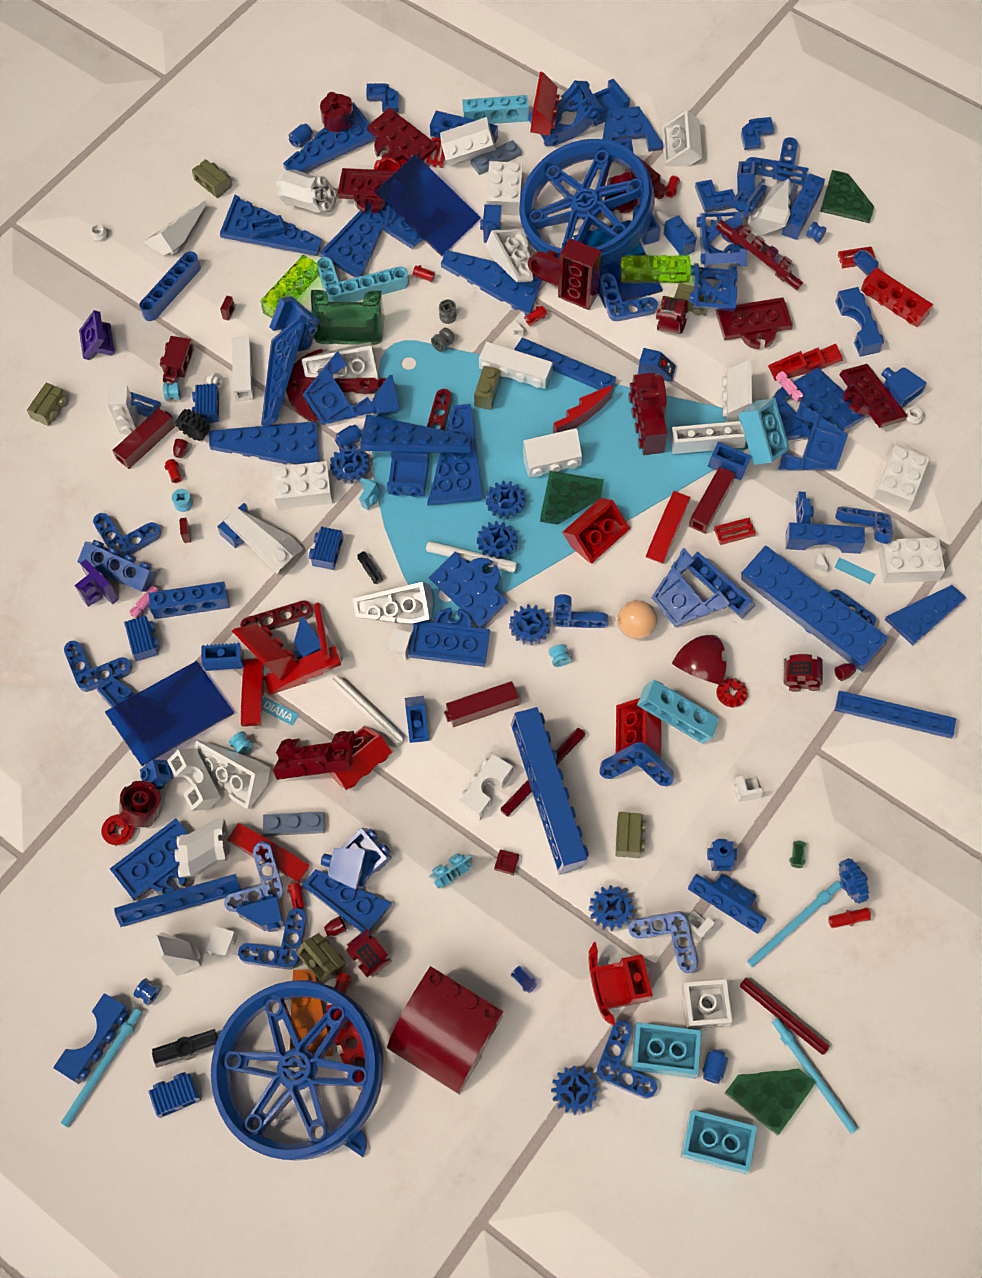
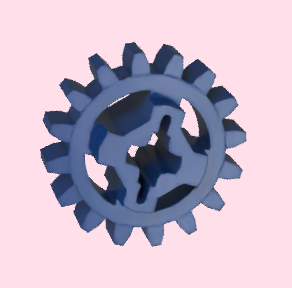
M348 445L345 450L340 447L339 453H333L334 457L330 458V469L332 470V475L337 476L338 481L343 479L344 483H346L347 480H350L352 484L354 479L360 481V476L366 477V472L369 471L370 465L367 453H363L360 449L356 450V446L349 449Z
M502 481V485L496 482L495 488L490 486L489 492H486L488 511H492L493 516L499 514V519L503 516L509 519V515L515 518L516 512L521 514L522 508L525 507L523 489H519L518 484L512 486V481L508 484Z
M495 521V525L488 522V527L482 526V531H478L477 544L478 550H482V555L488 553L489 557L496 556V559H499V556H502L505 559L506 553L512 555V549H516V531H511V525L505 527V522L501 525H498V521Z
M527 604V609L520 606V612L514 610V616L510 617L509 629H512L511 635H516V641L522 639L523 645L527 641H529L530 645H533V641L539 644L540 638L546 639V633H550L551 621L548 620L549 615L544 614L543 608L537 610V605L531 608Z
M848 858L841 861L838 865L840 867L839 876L842 889L847 892L851 899H854L855 903L860 904L869 899V887L866 874L863 873L860 866H857L856 862L854 863L853 859Z
M609 885L608 890L601 887V893L594 892L595 898L590 899V903L593 905L589 906V911L593 912L590 918L597 919L595 922L596 926L601 923L603 925L602 930H605L608 926L610 931L613 932L615 926L621 930L622 923L626 926L628 925L629 921L627 918L632 919L633 916L629 911H633L634 906L629 905L632 902V898H626L627 891L621 893L619 886L616 890H613L612 885ZM598 903L602 907V911L600 914L597 908ZM622 903L625 907V913L620 909ZM616 904L615 910L611 909L607 912L608 906L612 907Z
M573 1066L572 1071L565 1067L564 1074L557 1073L559 1080L553 1079L552 1084L556 1088H552L551 1093L556 1094L552 1099L553 1102H560L557 1107L558 1109L565 1107V1114L569 1110H573V1115L576 1116L577 1110L584 1114L585 1107L592 1108L590 1101L596 1102L597 1097L593 1093H597L598 1088L593 1087L597 1082L596 1079H589L592 1074L591 1072L584 1074L583 1067L580 1071H576V1066ZM570 1077V1082L567 1085L561 1086L562 1082ZM579 1077L582 1078L587 1083V1085H583L579 1081ZM574 1081L576 1089L580 1090L578 1091L575 1100L573 1092L569 1091L572 1089ZM589 1095L586 1101L579 1104V1099L582 1096ZM562 1096H566L571 1101V1104L564 1101Z

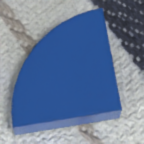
M360 1129L344 1145L361 1157H364L367 1149L365 1134Z

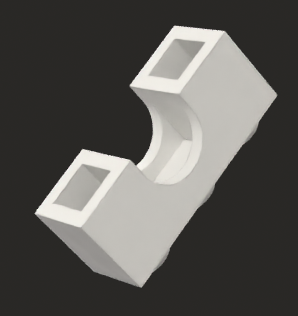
M127 385L109 386L108 407L119 433L129 435L138 427L139 422L136 406H131L129 388Z
M196 748L178 749L167 760L174 776L184 777L192 785L184 793L191 811L210 809L221 799Z
M494 754L490 759H485L481 766V772L472 777L470 781L471 786L468 790H463L459 796L460 808L478 820L483 817L491 805V798L482 792L483 788L486 785L494 784L502 789L513 774V766Z

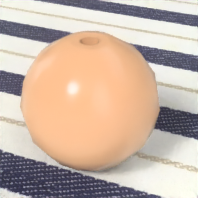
M634 600L627 602L621 607L617 616V623L624 635L632 639H641L649 636L654 631L657 624V615L653 607L645 601Z

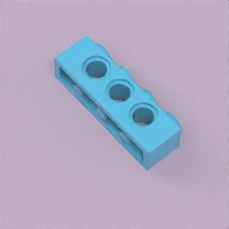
M527 95L462 99L463 117L474 120L487 117L490 124L528 122L529 105Z
M652 680L644 686L637 706L700 743L713 738L719 719L710 711L704 710L696 705L695 702L684 698L678 692L672 691L656 680Z

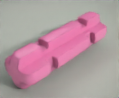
M783 371L778 373L776 380L787 393L792 395L791 397L795 402L801 400L804 396L803 393L797 390L798 387L790 378H787V374Z
M150 586L147 590L148 593H145L136 603L137 606H133L129 612L131 616L139 618L142 615L141 612L148 608L149 593L159 591L155 586Z

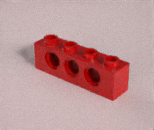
M877 267L864 279L860 290L915 327H918L928 317L933 306L931 302Z
M332 1004L329 1005V1006H326L327 1011H328L329 1008L332 1006ZM338 1010V1011L335 1012V1014H334V1020H335V1021H337V1020H339V1019L341 1018V1016H342V1011H341V1010ZM348 1018L350 1021L349 1027L341 1029L334 1041L336 1046L341 1045L344 1052L340 1054L343 1064L354 1066L357 1060H365V1054L361 1038L355 1026ZM351 1039L358 1041V1045L354 1049L347 1048V1043ZM363 1071L359 1072L356 1076L358 1083L362 1082L365 1078Z

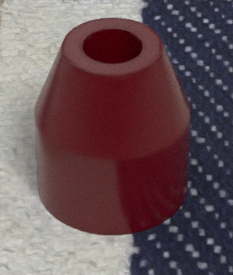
M175 439L173 445L174 457L183 458L187 453L189 442L183 439Z
M844 663L835 667L834 672L837 679L843 681L850 678L856 672V667L853 663Z
M341 916L330 920L324 926L327 936H337L347 931Z

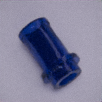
M518 966L510 975L523 987L522 990L524 992L531 993L537 986L536 979H532L521 966Z

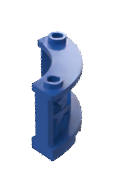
M574 80L570 88L561 95L562 99L559 100V104H555L558 109L554 129H551L550 136L540 134L545 146H556L573 139L599 119L604 108L600 106L591 92L588 81ZM533 110L531 111V113H530V115H529V117H528V120L530 121V123H531V121H532V113H533ZM577 111L573 124H560L562 113Z
M742 212L699 213L696 225L700 227L701 264H704L705 268H709V264L738 263L740 267L747 266V249L738 243L737 245H728L724 251L718 250L711 243L719 234L722 235L725 241L732 242L715 229L717 225L714 220H711V227L706 225V217H717L719 223L722 219L721 216H733L724 222L733 229L737 228L740 224L743 226Z
M698 263L691 265L690 276H693V292H690L689 303H692V308L734 312L737 300V287L735 286L738 279L737 267L729 265L728 269L699 267ZM705 279L721 280V282L714 288ZM700 295L705 296L704 301H707L710 295L713 297L710 303L699 302ZM716 299H717L718 301H720V302H722V303H724V304H718V303H715V301H716Z

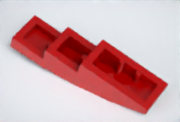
M833 344L822 350L818 347L804 354L801 351L769 364L768 367L774 381H777L776 376L782 371L787 374V378H793L807 374L816 368L823 369L843 361V357L837 344Z
M612 385L579 398L578 406L566 410V418L553 423V433L575 429L595 415L612 398Z
M673 491L645 556L646 558L661 564L664 563L689 504L690 496Z
M329 647L330 659L328 660L322 658L321 651L296 660L295 662L298 665L282 681L273 673L264 676L268 694L272 695L306 684L305 680L323 675L325 670L341 666L336 647Z
M259 659L244 660L241 692L242 727L262 726L264 664Z
M237 823L227 841L253 858V849L256 843L260 841L268 842L272 847L278 871L296 883L300 882L310 866L292 853L240 823ZM260 846L259 851H257L263 857V861L259 862L272 861L271 858L266 859L265 853L268 849H264L263 846Z

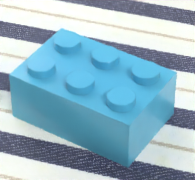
M775 398L756 400L739 412V420L743 427L744 438L747 441L753 465L772 463L790 449Z
M637 1022L634 1029L631 1070L696 1079L699 1070L701 1030Z
M691 1110L688 1115L680 1158L747 1174L750 1170L757 1126Z

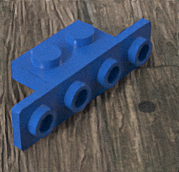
M762 179L754 192L740 190L733 199L731 208L744 212V217L747 218L750 213H753L762 196L765 195L767 189L765 185L766 180Z
M722 873L714 884L695 874L688 886L689 891L757 934L767 921V918L750 908L757 896Z

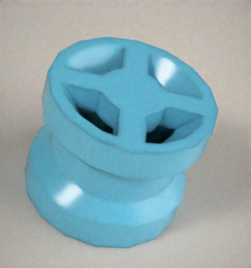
M179 382L163 384L165 401H170V399L174 398L176 400L181 399Z
M178 489L172 494V501L176 510L186 512L191 509L193 503L187 490Z
M564 644L556 645L548 651L549 655L553 658L552 664L554 667L564 666L571 661L570 655L567 654L568 648Z
M245 731L236 733L229 740V745L236 749L235 752L241 755L248 753L254 746L252 740H248Z

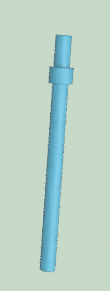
M836 881L826 891L822 890L817 895V899L747 960V963L754 967L820 906L826 905L832 899L831 897L842 888L841 884Z
M135 1008L127 1022L122 1024L119 1029L120 1033L62 1119L61 1124L66 1127L70 1125L126 1037L130 1036L134 1031L133 1027L141 1016V1011Z
M776 1018L771 1023L781 1035L780 1039L784 1045H788L850 1134H852L858 1128L795 1042L792 1032H788L780 1019Z

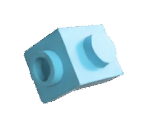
M361 478L360 483L364 491L359 500L362 508L369 510L376 503L380 492L375 481Z

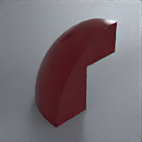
M716 635L699 636L689 641L680 649L672 664L697 678L722 685L726 673V661L722 660V651L725 648L720 638Z

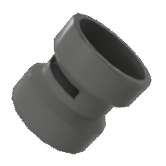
M446 299L440 302L439 318L441 322L451 324L456 320V304L454 301Z
M446 327L442 328L439 334L431 338L433 347L439 352H443L447 349L448 345L455 341L454 333Z

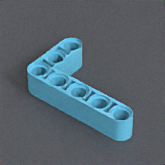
M322 257L317 261L318 274L327 302L333 307L403 290L409 284L408 271L401 266L339 282L331 259Z

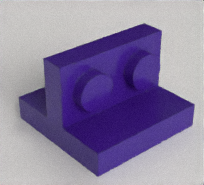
M93 310L79 329L83 359L90 360L95 352L110 356L115 352L111 324L102 322L100 311Z
M86 559L81 562L80 565L86 576L74 586L83 602L89 607L91 604L98 602L101 596H104L112 605L117 602L118 598L111 584Z

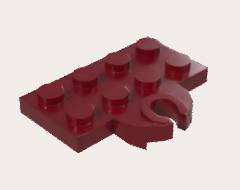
M390 107L367 126V131L377 138L374 143V152L377 157L380 156L381 151L387 150L389 152L383 154L382 158L393 157L398 161L404 159L415 168L437 149V144Z
M342 168L337 192L338 198L354 199L357 209L364 213L367 211L366 205L373 204L371 211L376 213L386 206L393 180L407 187L408 171ZM406 190L400 198L399 202H404Z
M784 297L736 305L734 312L716 310V316L724 340L742 338L747 346L754 349L760 348V342L757 339H763L765 341L764 347L767 348L773 344L777 332L791 330L793 327Z
M868 364L844 369L840 372L839 376L847 385L843 393L844 402H848V400L854 401L849 406L851 410L858 414L870 415L879 428L906 420L908 415Z

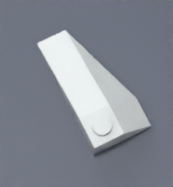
M789 179L775 184L758 203L757 207L754 208L753 213H750L747 223L759 236L786 226L790 216V209L788 208L790 199L788 197L791 193V181Z
M202 201L180 215L179 218L167 224L168 226L158 230L143 242L163 255L176 253L180 250L179 246L186 240L207 202Z
M521 229L492 230L485 245L491 257L516 282H531L533 274L528 267L530 253L527 250L528 241Z
M371 342L302 358L305 377L316 378L334 354L339 351L347 366L333 374V378H375L378 380Z
M238 508L224 520L276 574L304 549L291 535Z
M424 582L353 598L355 616L358 618L411 624L431 620L434 604L431 585Z
M196 740L195 748L208 773H211L216 778L219 787H224L230 793L228 796L234 802L246 809L251 808L266 788L271 768L253 758L202 740Z
M164 932L153 937L160 957L176 976L200 966L198 959L201 958L197 946L193 948L190 942Z

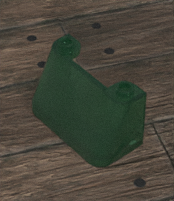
M311 290V311L320 320L317 327L318 330L314 335V340L317 343L349 345L371 342L372 345L381 343L383 340L385 317L382 291L367 292L364 295L363 302H328V294L325 291Z

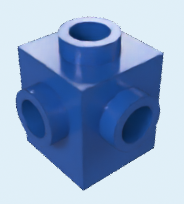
M153 759L140 769L142 781L152 783L157 790L163 789L168 782L174 779L167 760Z
M727 839L712 841L710 848H707V860H711V871L733 870L734 861H737V848H733V841H727Z

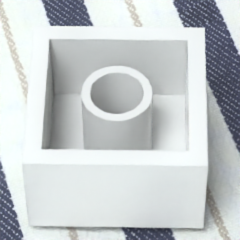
M726 979L683 983L681 989L686 1029L725 1028L732 1024Z

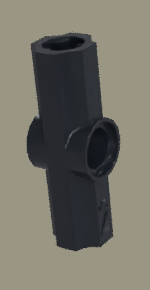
M212 1029L194 1036L181 1037L175 1042L153 1048L152 1057L156 1068L183 1059L190 1060L196 1055L214 1050L218 1039L216 1030ZM189 1043L191 1045L190 1050L187 1053H181L182 1046Z

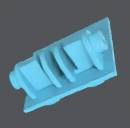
M456 853L448 859L449 863L444 866L440 864L435 867L429 878L436 880L434 884L438 889L440 887L444 888L451 883L449 878L452 881L455 880L450 871H453L458 878L460 877L459 874L462 875L470 870L469 867L472 865L468 859L471 858V855Z

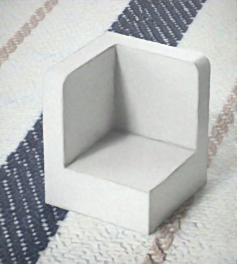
M393 628L387 650L402 653V659L406 660L410 649L412 633Z
M744 776L735 777L733 786L738 802L762 797L764 790L759 788L756 778L744 780Z
M695 911L688 916L693 938L700 942L712 929L715 922L709 917L704 920Z
M214 926L206 951L210 955L216 953L226 956L230 945L236 942V933Z

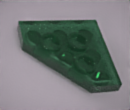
M832 170L820 212L870 223L874 205L848 173Z
M550 471L540 522L558 525L601 498L604 479Z
M799 1068L785 1071L739 1074L724 1094L778 1136L816 1082Z

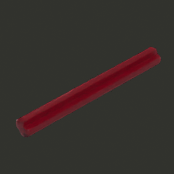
M746 977L741 982V989L775 1017L779 1018L781 1022L820 1054L824 1055L828 1051L830 1045L749 978Z

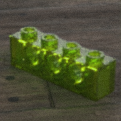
M302 255L260 300L263 314L273 318L280 298L293 296L297 300L319 276L317 262Z
M627 255L621 257V283H689L690 256Z

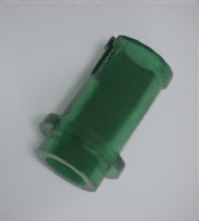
M793 841L792 857L789 858V862L794 868H802L806 862L804 860L806 843L803 841Z

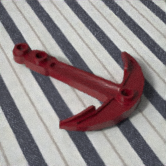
M322 349L304 355L294 364L286 388V393L293 409L303 418L315 423L318 421V418L312 413L306 399L303 397V393L315 378L305 377L302 358L323 353ZM334 378L342 392H355L356 394H374L386 380V378L378 380L375 378Z

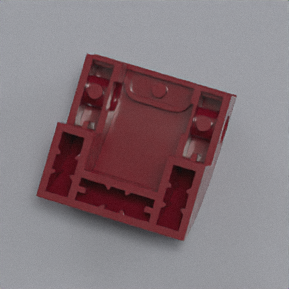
M430 966L401 1013L389 1039L387 1049L459 1095L481 1060L482 1051L501 1022L504 1011Z

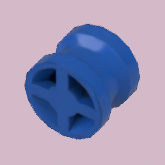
M814 221L809 227L806 237L813 238L815 242L819 243L824 237L827 228L819 226Z
M145 978L136 987L134 996L143 999L146 1005H150L158 996L160 987L157 985L153 986L151 981Z

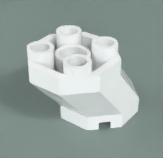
M297 170L280 171L276 180V186L280 188L278 196L286 205H295L313 212L331 211L336 197V190L324 176L315 177Z
M215 819L188 835L177 836L178 849H175V861L180 864L178 866L180 878L194 877L218 862L228 861L229 845H227L228 830L226 820Z

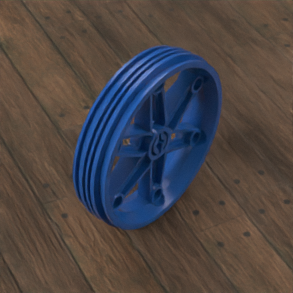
M605 139L575 141L548 154L535 166L528 176L520 198L522 227L529 242L537 252L547 253L549 250H552L557 254V258L560 259L561 251L569 238L572 239L577 220L581 218L584 220L576 239L572 240L583 243L592 224L612 238L607 243L594 247L602 251L600 267L626 255L645 235L654 211V187L644 163L627 147ZM594 160L582 184L562 171L574 164ZM612 161L628 168L637 178L605 186ZM598 169H600L601 173L595 190L590 189ZM564 181L578 192L572 196L560 183ZM548 182L564 197L562 200L535 210L537 198ZM623 191L627 192L625 194L604 201L602 200V197H606ZM640 198L638 211L630 225L626 228L610 209ZM570 207L572 211L548 217V215ZM600 211L614 225L612 228L596 217ZM568 222L562 248L546 241L537 231V229Z
M305 980L287 981L267 987L248 998L235 1010L217 1039L211 1063V1086L219 1114L226 1126L239 1141L265 1156L298 1161L326 1155L340 1148L354 1137L372 1114L383 1082L384 1059L382 1045L375 1026L367 1013L359 1004L343 992L323 983ZM294 998H314L332 1004L326 1014L301 1040L284 1001ZM279 1003L280 1008L278 1012L273 1013V1006ZM265 1010L276 1053L235 1052L238 1041L245 1029ZM338 1010H341V1011H342V1016H341V1018H340L339 1020L335 1021V1020H334V1014H335V1012L338 1011ZM348 1018L355 1026L361 1038L365 1054V1068L323 1059ZM282 1019L295 1048L287 1052L278 1023ZM327 1025L331 1026L332 1028L314 1055L306 1050ZM238 1056L239 1062L233 1067L232 1060ZM248 1061L279 1062L277 1072L249 1067ZM318 1066L348 1072L347 1078L316 1077ZM301 1067L306 1069V1071L300 1070L295 1072L289 1068ZM231 1070L272 1079L246 1120L234 1099L231 1086ZM363 1071L365 1078L362 1082L358 1083L356 1076L359 1072ZM282 1083L288 1090L271 1110L265 1114L263 1112L264 1108ZM318 1085L362 1087L358 1100L351 1112L336 1128L330 1131ZM307 1087L310 1089L317 1119L312 1120L299 1091ZM293 1099L311 1141L292 1144L280 1143L263 1136L262 1133ZM258 1118L260 1125L254 1130L252 1124ZM322 1126L323 1135L317 1138L315 1135L316 1129Z

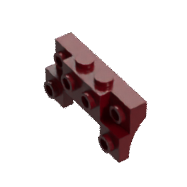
M354 731L335 733L330 743L302 746L300 738H289L281 741L276 751L279 759L273 768L276 779L350 770L353 764V745L356 738Z

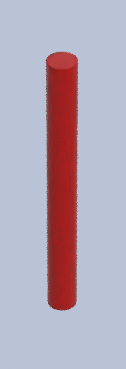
M315 603L314 611L322 658L328 660L330 659L322 607L320 603Z

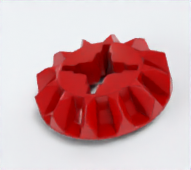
M727 678L723 681L722 685H718L716 690L718 700L727 707L741 706L748 696L744 682H740L737 678ZM730 686L734 691L737 690L735 697L731 693H726L729 692Z
M120 814L107 818L101 828L103 839L108 844L116 847L121 844L125 845L132 838L134 832L133 826L124 824L121 821ZM115 824L119 828H123L121 830V836L117 835V833L113 834V832L116 831Z

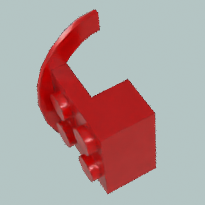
M593 942L588 952V963L594 996L602 1018L611 1026H615L614 1014L612 1015L609 1009L648 1002L652 998L653 994L642 954L622 958L619 963L598 966V949L596 942Z

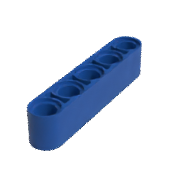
M188 251L183 254L141 300L139 306L146 321L157 319L200 271V263L195 252Z

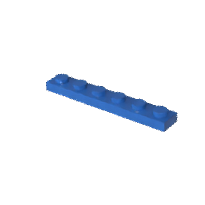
M523 337L514 349L515 351L553 362V371L597 390L610 385L613 387L616 382V377Z
M840 690L837 694L834 711L950 739L954 735L956 718Z
M233 874L115 907L114 912L120 927L226 898L228 893L240 890L241 887L237 875Z

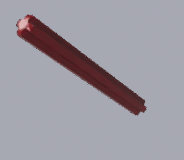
M577 728L555 751L557 755L556 765L585 737V732L581 728ZM528 780L501 807L500 811L506 817L532 792Z

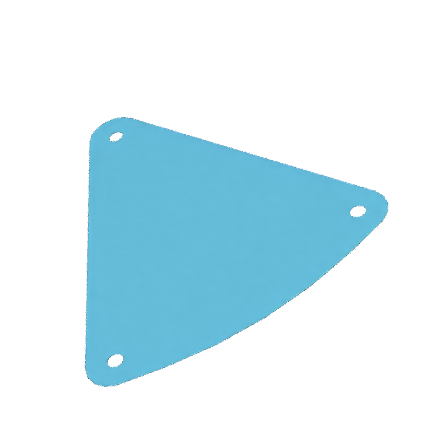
M403 340L394 343L385 350L381 357L378 379H387L389 375H393L399 411L397 414L378 417L427 427L436 392L440 389H448L452 395V404L444 430L447 431L453 405L471 404L482 500L427 506L441 453L428 452L429 462L425 496L412 497L410 495L394 496L388 494L387 482H389L391 452L372 451L374 481L380 492L378 502L384 528L407 584L412 585L424 582L431 585L434 602L431 619H435L436 614L440 610L451 608L452 615L449 617V620H458L457 611L460 608L452 600L449 602L442 601L439 598L440 589L429 579L449 557L427 552V543L431 541L482 554V550H478V531H482V526L488 527V522L495 525V521H498V525H501L503 522H505V527L511 525V531L515 530L517 537L516 549H512V555L506 553V558L504 559L517 563L515 572L512 573L499 569L501 581L496 590L501 595L505 594L576 552L569 545L562 532L600 498L613 500L627 522L671 496L673 491L677 492L715 470L708 467L713 451L673 454L670 436L672 427L724 423L725 417L722 416V407L666 395L665 423L668 435L665 452L643 455L642 449L638 448L639 434L635 433L634 424L636 419L632 418L631 413L633 405L629 403L628 399L630 387L614 384L612 398L595 415L576 427L582 454L581 466L575 469H564L557 473H547L540 477L529 478L523 461V440L554 434L553 423L566 418V410L578 406L579 398L598 390L553 370L545 389L536 388L530 384L518 382L508 377H501L492 409H483L474 406V393L482 369H479L480 354L448 347L443 352H439L432 344L416 340ZM411 357L416 361V366L410 370L404 369L401 365L402 360ZM444 396L443 398H441L442 404H444V403H443L444 398L447 397V396ZM438 410L435 414L440 416L443 415L445 411ZM440 425L432 426L435 429H440L441 427ZM747 441L744 448L736 449L742 452L748 448ZM502 481H505V484L512 481V486L518 484L519 489H523L525 507L522 508L521 514L516 512L515 518L509 515V519H506L505 516L499 519V514L493 516L492 511H488L486 492H489L490 486L495 488L496 482L502 485ZM486 566L483 573L489 574L493 568Z

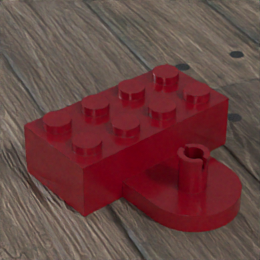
M569 238L560 253V259L557 258V254L552 250H549L547 253L535 252L529 258L528 267L537 278L557 286L558 298L589 310L598 296L602 251Z
M655 372L633 375V380L630 382L628 399L629 403L633 405V408H631L632 418L636 419L634 427L635 433L639 434L638 448L642 449L643 455L664 453L668 432L665 423L667 398L663 375H655Z

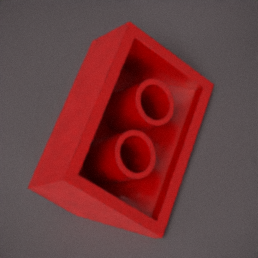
M544 72L539 74L530 133L550 136V131L554 129L556 120L553 117H556L558 109L555 104H559L560 95L557 94L558 87Z
M600 498L562 533L569 545L586 561L592 564L630 528L614 501Z
M256 623L232 630L240 641L281 681L298 665L293 660L294 654L287 648L283 650L284 644L277 637L272 639L273 633L266 626L262 629Z
M640 698L616 705V753L635 743H644L661 758V719L637 706ZM620 759V760H619V761H622V762H629V760H627V759Z
M365 725L355 733L353 764L350 770L329 773L346 790L354 787L358 780L370 774L375 766L384 762L392 753L382 736Z

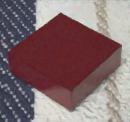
M226 295L220 311L223 320L229 321L235 305L233 298Z
M186 517L180 518V535L184 543H190L191 536L188 520Z
M500 849L494 870L514 876L519 854Z

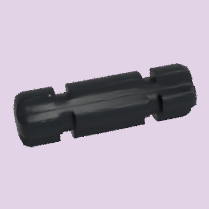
M362 551L357 555V559L369 577H371L373 583H380L383 580L382 575L377 571L378 569L372 560L368 558L367 553Z

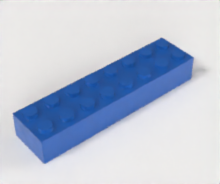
M766 545L741 572V580L803 628L808 629L812 635L849 663H853L861 672L887 643L888 636Z
M538 707L514 713L511 728L558 874L561 875L582 869L587 861V857H589L586 845H583L581 841V828L579 825L576 826L574 820L576 818L574 807H570L568 802L570 795L567 787H564L562 783V770L557 768L555 762L557 761L556 752L554 749L551 750L549 744L551 737L549 732L545 731L543 725L545 724L544 715L542 712L539 713Z

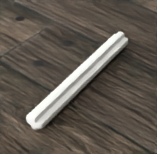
M431 541L426 546L427 552L447 557L456 552L467 562L477 558H488L493 562L488 567L493 568L497 565L498 569L512 573L515 572L517 563L513 561L496 559V557H489L488 555Z
M336 676L331 681L332 685L395 745L403 742V735L340 676Z

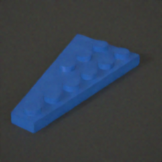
M236 194L234 195L220 231L221 238L318 256L322 245V238L306 230L302 231L292 223L288 224L283 221L285 232L252 239L248 225L249 221L277 215L263 208H257L251 202H245Z
M300 315L271 340L261 420L262 426L269 427L278 420L307 320L303 315Z
M471 404L453 405L447 429L449 432L471 436L470 453H440L427 506L482 500Z

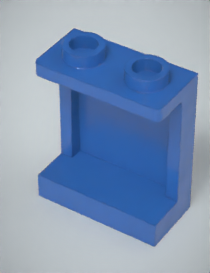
M614 78L608 80V87L593 94L600 106L604 108L599 119L594 122V125L597 126L605 122L607 110L630 107V99Z
M293 296L280 298L269 328L273 331L284 330L300 315L305 316L307 320L297 352L308 350L318 330L317 327L320 320Z
M391 452L389 482H387L388 494L394 496L410 495L412 497L425 496L429 462L428 452Z

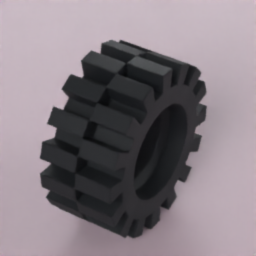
M184 409L175 421L176 427H179L178 429L183 431L184 435L187 434L189 438L192 437L193 440L197 439V441H202L211 427L204 417L190 409Z

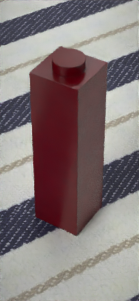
M160 408L154 411L112 450L116 460L127 469H130L175 427L172 415Z
M718 467L690 517L689 527L706 534L732 487L736 474L728 469Z
M510 681L446 703L444 715L447 722L451 721L454 728L518 706L519 696L513 682Z

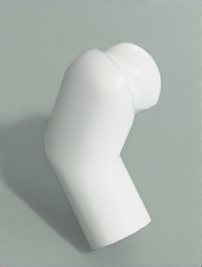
M657 210L655 213L656 219L663 225L666 224L667 220L677 216H670L663 210Z

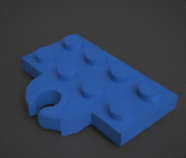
M816 368L794 381V384L798 387L797 390H800L804 395L801 402L805 403L808 408L815 409L826 421H831L843 432L867 417V415L858 414L849 408L850 404L854 401L848 400V402H844V390L820 368Z
M454 552L429 579L460 609L468 613L473 622L480 628H483L508 603L496 590L501 581L500 571L497 565H495L491 573L485 574L483 570L486 566H490L493 563L492 560L477 558L467 563L459 554Z
M451 608L440 610L436 614L434 622L422 621L414 623L408 654L409 658L485 667L490 629L471 627L469 614L462 609L457 611L459 616L457 621L449 620V617L452 615Z
M176 818L110 868L111 872L134 901L150 889H153L158 894L175 891L173 887L168 886V882L172 878H178L179 885L181 887L185 886L188 878H180L178 875V866L180 864L175 861V849H178L177 836L188 835V832Z

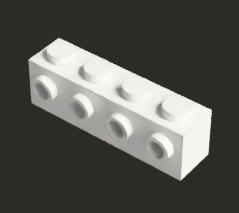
M489 342L485 343L479 356V369H483V366L497 368L501 370V377L524 382L536 388H546L553 370V362Z
M740 421L672 427L670 436L673 454L714 451L718 442L734 449L744 448L746 443Z

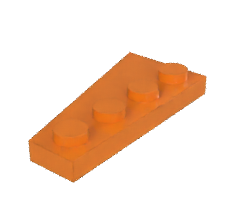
M310 969L293 970L292 981L305 980L317 982L316 976ZM292 999L291 1017L302 1040L324 1016L321 1000ZM327 1027L306 1049L313 1055L327 1036ZM290 1037V1049H293L295 1046ZM331 1047L325 1056H333Z

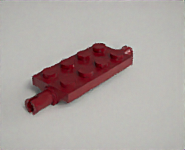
M721 219L715 227L733 244L737 245L739 243L776 272L775 276L789 284L796 291L803 284L800 279L792 274L791 270L794 267L792 260L787 256L783 257L780 255L778 249L774 246L767 245L761 236H755L748 226L740 224L737 228L733 229Z

